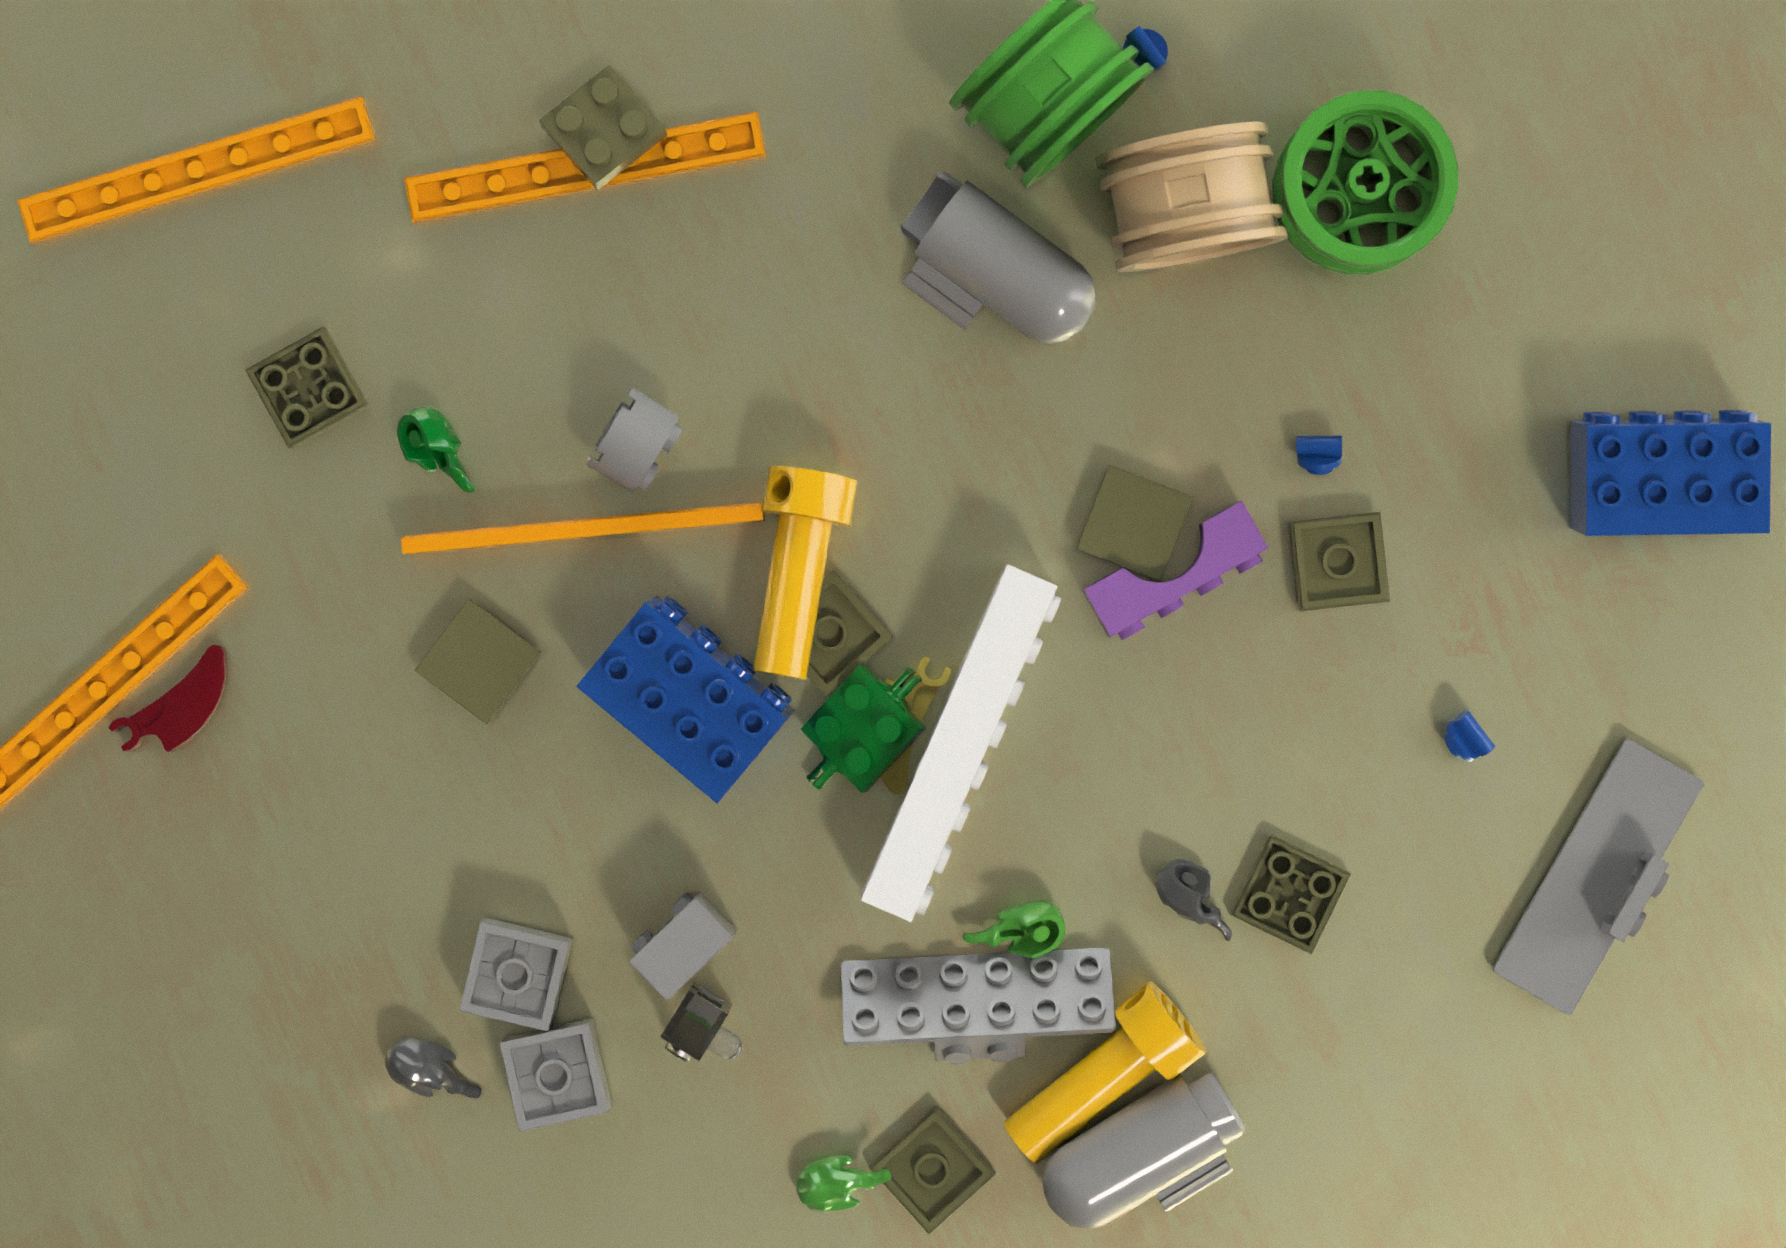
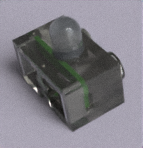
M693 982L661 1035V1038L667 1041L665 1049L688 1062L690 1057L700 1061L706 1049L726 1060L738 1057L743 1047L740 1037L722 1026L732 1004L698 983Z

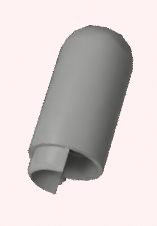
M946 171L937 173L935 180L925 195L901 225L902 233L918 244L914 254L919 257L902 284L964 330L982 305H984L1026 337L1042 344L1062 342L1075 336L1087 325L1094 311L1096 300L1094 281L1083 265L968 180L962 184Z
M1179 1074L1171 1081L1167 1080L1059 1146L1045 1164L1042 1175L1044 1195L1049 1207L1056 1215L1070 1226L1084 1229L1107 1225L1156 1195L1167 1212L1233 1171L1223 1155L1227 1151L1225 1145L1242 1136L1246 1126L1214 1074H1205L1189 1085L1186 1084L1181 1074Z

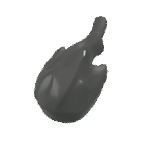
M1176 859L1159 871L1156 889L1164 905L1172 908L1181 918L1194 921L1200 925L1208 924L1217 928L1223 934L1225 940H1231L1232 931L1221 919L1220 909L1210 906L1203 901V898L1207 899L1210 897L1211 877L1208 870L1187 860Z
M403 1037L396 1041L387 1052L385 1067L391 1079L412 1092L426 1097H433L432 1089L440 1090L444 1087L450 1094H462L475 1099L479 1098L482 1094L480 1087L459 1078L452 1067L444 1062L455 1061L456 1055L440 1044L414 1037Z

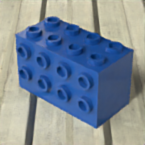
M1719 410V419H1711V413H1701L1702 411H1674V419H1665V414H1656L1655 411L1629 412V420H1620V415L1611 414V412H1583V420L1570 421V529L1585 536L1770 533L1771 423L1757 420V413L1747 412V410Z
M657 595L643 604L576 687L715 803H718L793 714L795 709L789 705L792 698L776 684L771 682L767 687L754 676L756 672L752 671L753 665L744 657L736 654L732 658L719 646L723 641L712 630L704 625L697 629L684 617L688 612L677 601L669 596L662 600Z

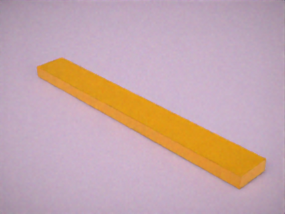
M360 96L18 199L17 202L29 242L36 244L376 142V137L364 98Z
M758 111L667 128V136L600 189L766 158ZM561 149L404 178L411 219L414 224L596 190Z
M758 502L407 535L401 538L402 554L411 555L765 521V516L761 511L762 504Z
M216 554L0 747V810L250 588L220 554Z

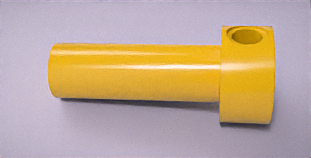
M769 466L761 511L779 518L752 671L806 680L832 526H851L858 481L855 479L811 469Z
M1150 981L1115 1009V1015L1122 1026L1119 1030L1003 1122L1014 1143L1033 1163L1038 1164L1153 1071L1157 1070L1164 1078L1171 1081L1206 1053L1207 1050L1191 1024L1156 984Z

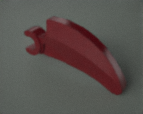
M210 646L187 676L162 697L129 718H117L110 724L108 728L111 732L116 733L126 726L132 731L131 739L121 746L123 751H135L141 746L145 737L156 735L161 740L164 749L167 752H172L189 742L207 725L220 704L227 681V654L222 646Z

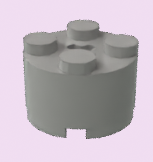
M632 387L627 394L628 397L633 399V402L630 406L621 402L596 443L598 447L596 451L601 453L599 458L596 459L590 455L585 465L633 493L637 487L643 491L647 490L659 470L658 464L654 463L661 449L668 453L670 452L683 429L676 423L679 417L678 414Z

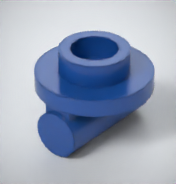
M1139 26L1126 35L1127 39L1123 48L1126 49L1133 45L1139 51L1134 59L1139 66L1149 62L1154 67L1153 73H1155L1167 63L1168 47L1165 39L1158 32L1151 29H1142Z
M1297 436L1296 452L1298 465L1314 475H1324L1332 472L1334 468L1342 463V436Z
M1468 710L1459 714L1446 725L1445 743L1449 751L1457 758L1461 757L1465 761L1471 762L1479 756L1487 755L1495 748L1494 743Z

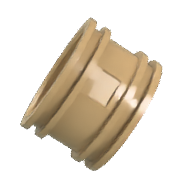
M1241 122L1198 128L1131 143L1098 155L1095 159L1097 168L1107 170L1108 176L1100 180L1101 191L1111 192L1119 235L1111 239L1112 249L1122 250L1123 258L1115 262L1117 272L1146 271L1184 265L1261 248L1287 239V228L1277 227L1276 219L1282 217L1284 211L1282 205L1272 203L1264 162L1273 156L1272 149L1269 145H1261L1260 141L1261 138L1268 134L1267 124L1264 122Z

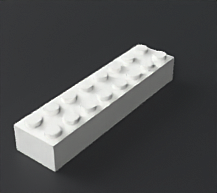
M1009 564L1004 566L862 891L861 901L909 922H912L915 913L924 915L934 892V887L928 885L932 873L935 871L942 874L952 851V846L946 844V841L952 829L958 832L961 831L969 813V804L964 803L970 787L975 790L979 789L989 765L982 761L989 745L997 748L1007 723L1000 720L1006 704L1015 707L1024 687L1025 681L1018 679V676L1025 662L1031 665L1034 664L1042 646L1043 640L1036 637L1043 621L1052 622L1062 598L1054 595L1058 587L1057 585Z

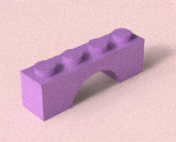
M1239 501L1199 523L1200 545L1197 556L1191 566L1177 578L1160 583L1149 582L1134 576L1125 568H1120L1082 589L1107 636L1112 637L1118 633L1121 640H1124L1145 628L1141 620L1157 611L1160 618H1163L1184 606L1181 597L1196 589L1199 595L1202 596L1223 584L1224 582L1220 575L1236 567L1240 574L1262 562L1263 560L1259 553L1268 549V546L1244 503Z

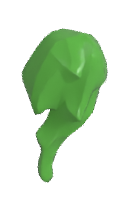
M1038 900L1023 903L1012 909L1002 911L998 915L1000 919L984 931L964 933L962 935L963 940L967 943H985L991 947H996L1003 941L1012 940L1011 945L1008 947L1009 952L1028 958H1036L1052 951L1062 943L1065 936V922L1059 908L1049 902Z
M833 1156L818 1160L801 1171L797 1180V1194L802 1203L813 1211L829 1212L849 1209L860 1203L859 1200L851 1196L853 1191L860 1188L873 1190L876 1185L890 1181L891 1174L888 1169L875 1172H865L856 1168L843 1169L844 1166L851 1163V1156Z

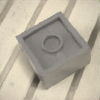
M701 891L694 897L689 893H684L672 907L675 915L656 934L652 935L649 931H645L631 946L635 954L629 962L667 1001L734 937L737 931Z
M483 919L479 925L459 1011L549 1031L554 1023L573 938L495 919Z
M593 1018L552 1026L549 1031L538 1029L507 1036L500 1042L519 1132L607 1113L610 1110L612 1103Z

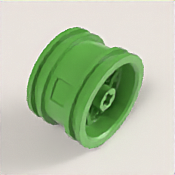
M1080 0L1049 1L1010 35L966 79L949 101V105L955 111L964 107L969 112L964 121L970 128L980 124L1006 152L1009 158L1006 160L1005 166L1010 172L1019 167L1025 173L1020 180L1025 188H1029L1080 146L1141 87L1154 71V67L1149 62L1139 66L1134 61L1139 51L1133 45L1124 49L1094 17L1099 7L1093 1H1089L1084 5Z
M1382 90L1356 91L1335 97L1317 108L1300 125L1286 143L1277 160L1272 180L1273 204L1282 205L1284 215L1277 218L1280 227L1287 228V239L1300 254L1325 270L1344 275H1370L1391 269L1424 248L1442 230L1453 210L1458 191V163L1453 145L1441 124L1424 107L1405 96ZM1352 128L1363 130L1369 139L1367 149L1355 150L1351 148L1346 140L1347 131ZM1385 129L1390 131L1391 133L1386 135ZM1329 130V141L1317 139L1321 134ZM1402 140L1411 148L1416 160L1409 166L1398 155L1392 144ZM1307 152L1327 156L1324 171L1319 179L1302 169ZM1420 169L1422 171L1423 177L1417 174ZM1360 176L1363 183L1371 184L1372 188L1369 191L1366 190L1365 185H1357L1356 180ZM1302 187L1311 192L1306 199ZM1398 190H1409L1415 195L1417 207L1414 212H1403L1397 207L1395 196ZM1322 201L1333 202L1339 209L1338 221L1334 224L1322 222L1317 215L1318 203ZM1383 227L1382 246L1364 247L1358 229ZM1397 228L1407 230L1408 232L1397 240ZM1344 234L1346 243L1339 240L1337 237Z

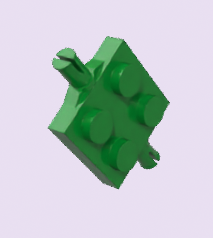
M859 665L803 725L801 730L818 747L823 757V760L806 776L809 782H813L812 785L821 789L831 776L838 772L845 775L861 793L867 792L925 731L926 727L914 716L905 700V697L922 681L919 675H915L917 672L908 667L896 682L890 685L881 681L866 665Z

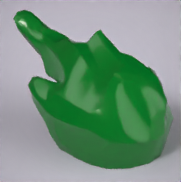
M419 407L406 413L398 422L397 427L398 441L405 459L409 462L417 463L428 472L437 470L436 461L439 468L450 476L464 492H474L475 488L467 478L457 458V449L461 446L462 442L452 433L447 419H445L441 412L432 407Z

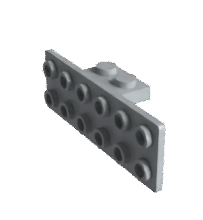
M1625 739L1492 968L1493 972L1567 1015L1572 1014L1613 941L1618 939L1625 942L1628 935L1634 937L1646 918V914L1642 912L1651 896L1656 898L1665 887L1669 877L1665 871L1670 863L1661 858L1704 785L1703 781L1633 740Z
M1106 947L1052 950L1036 958H1028L1008 952L854 960L841 963L843 1037L846 1046L935 1042L936 1061H946L949 1064H964L971 1059L990 1058L996 1062H1008L1016 1057H1025V1037L1113 1033L1116 1029L1110 950Z

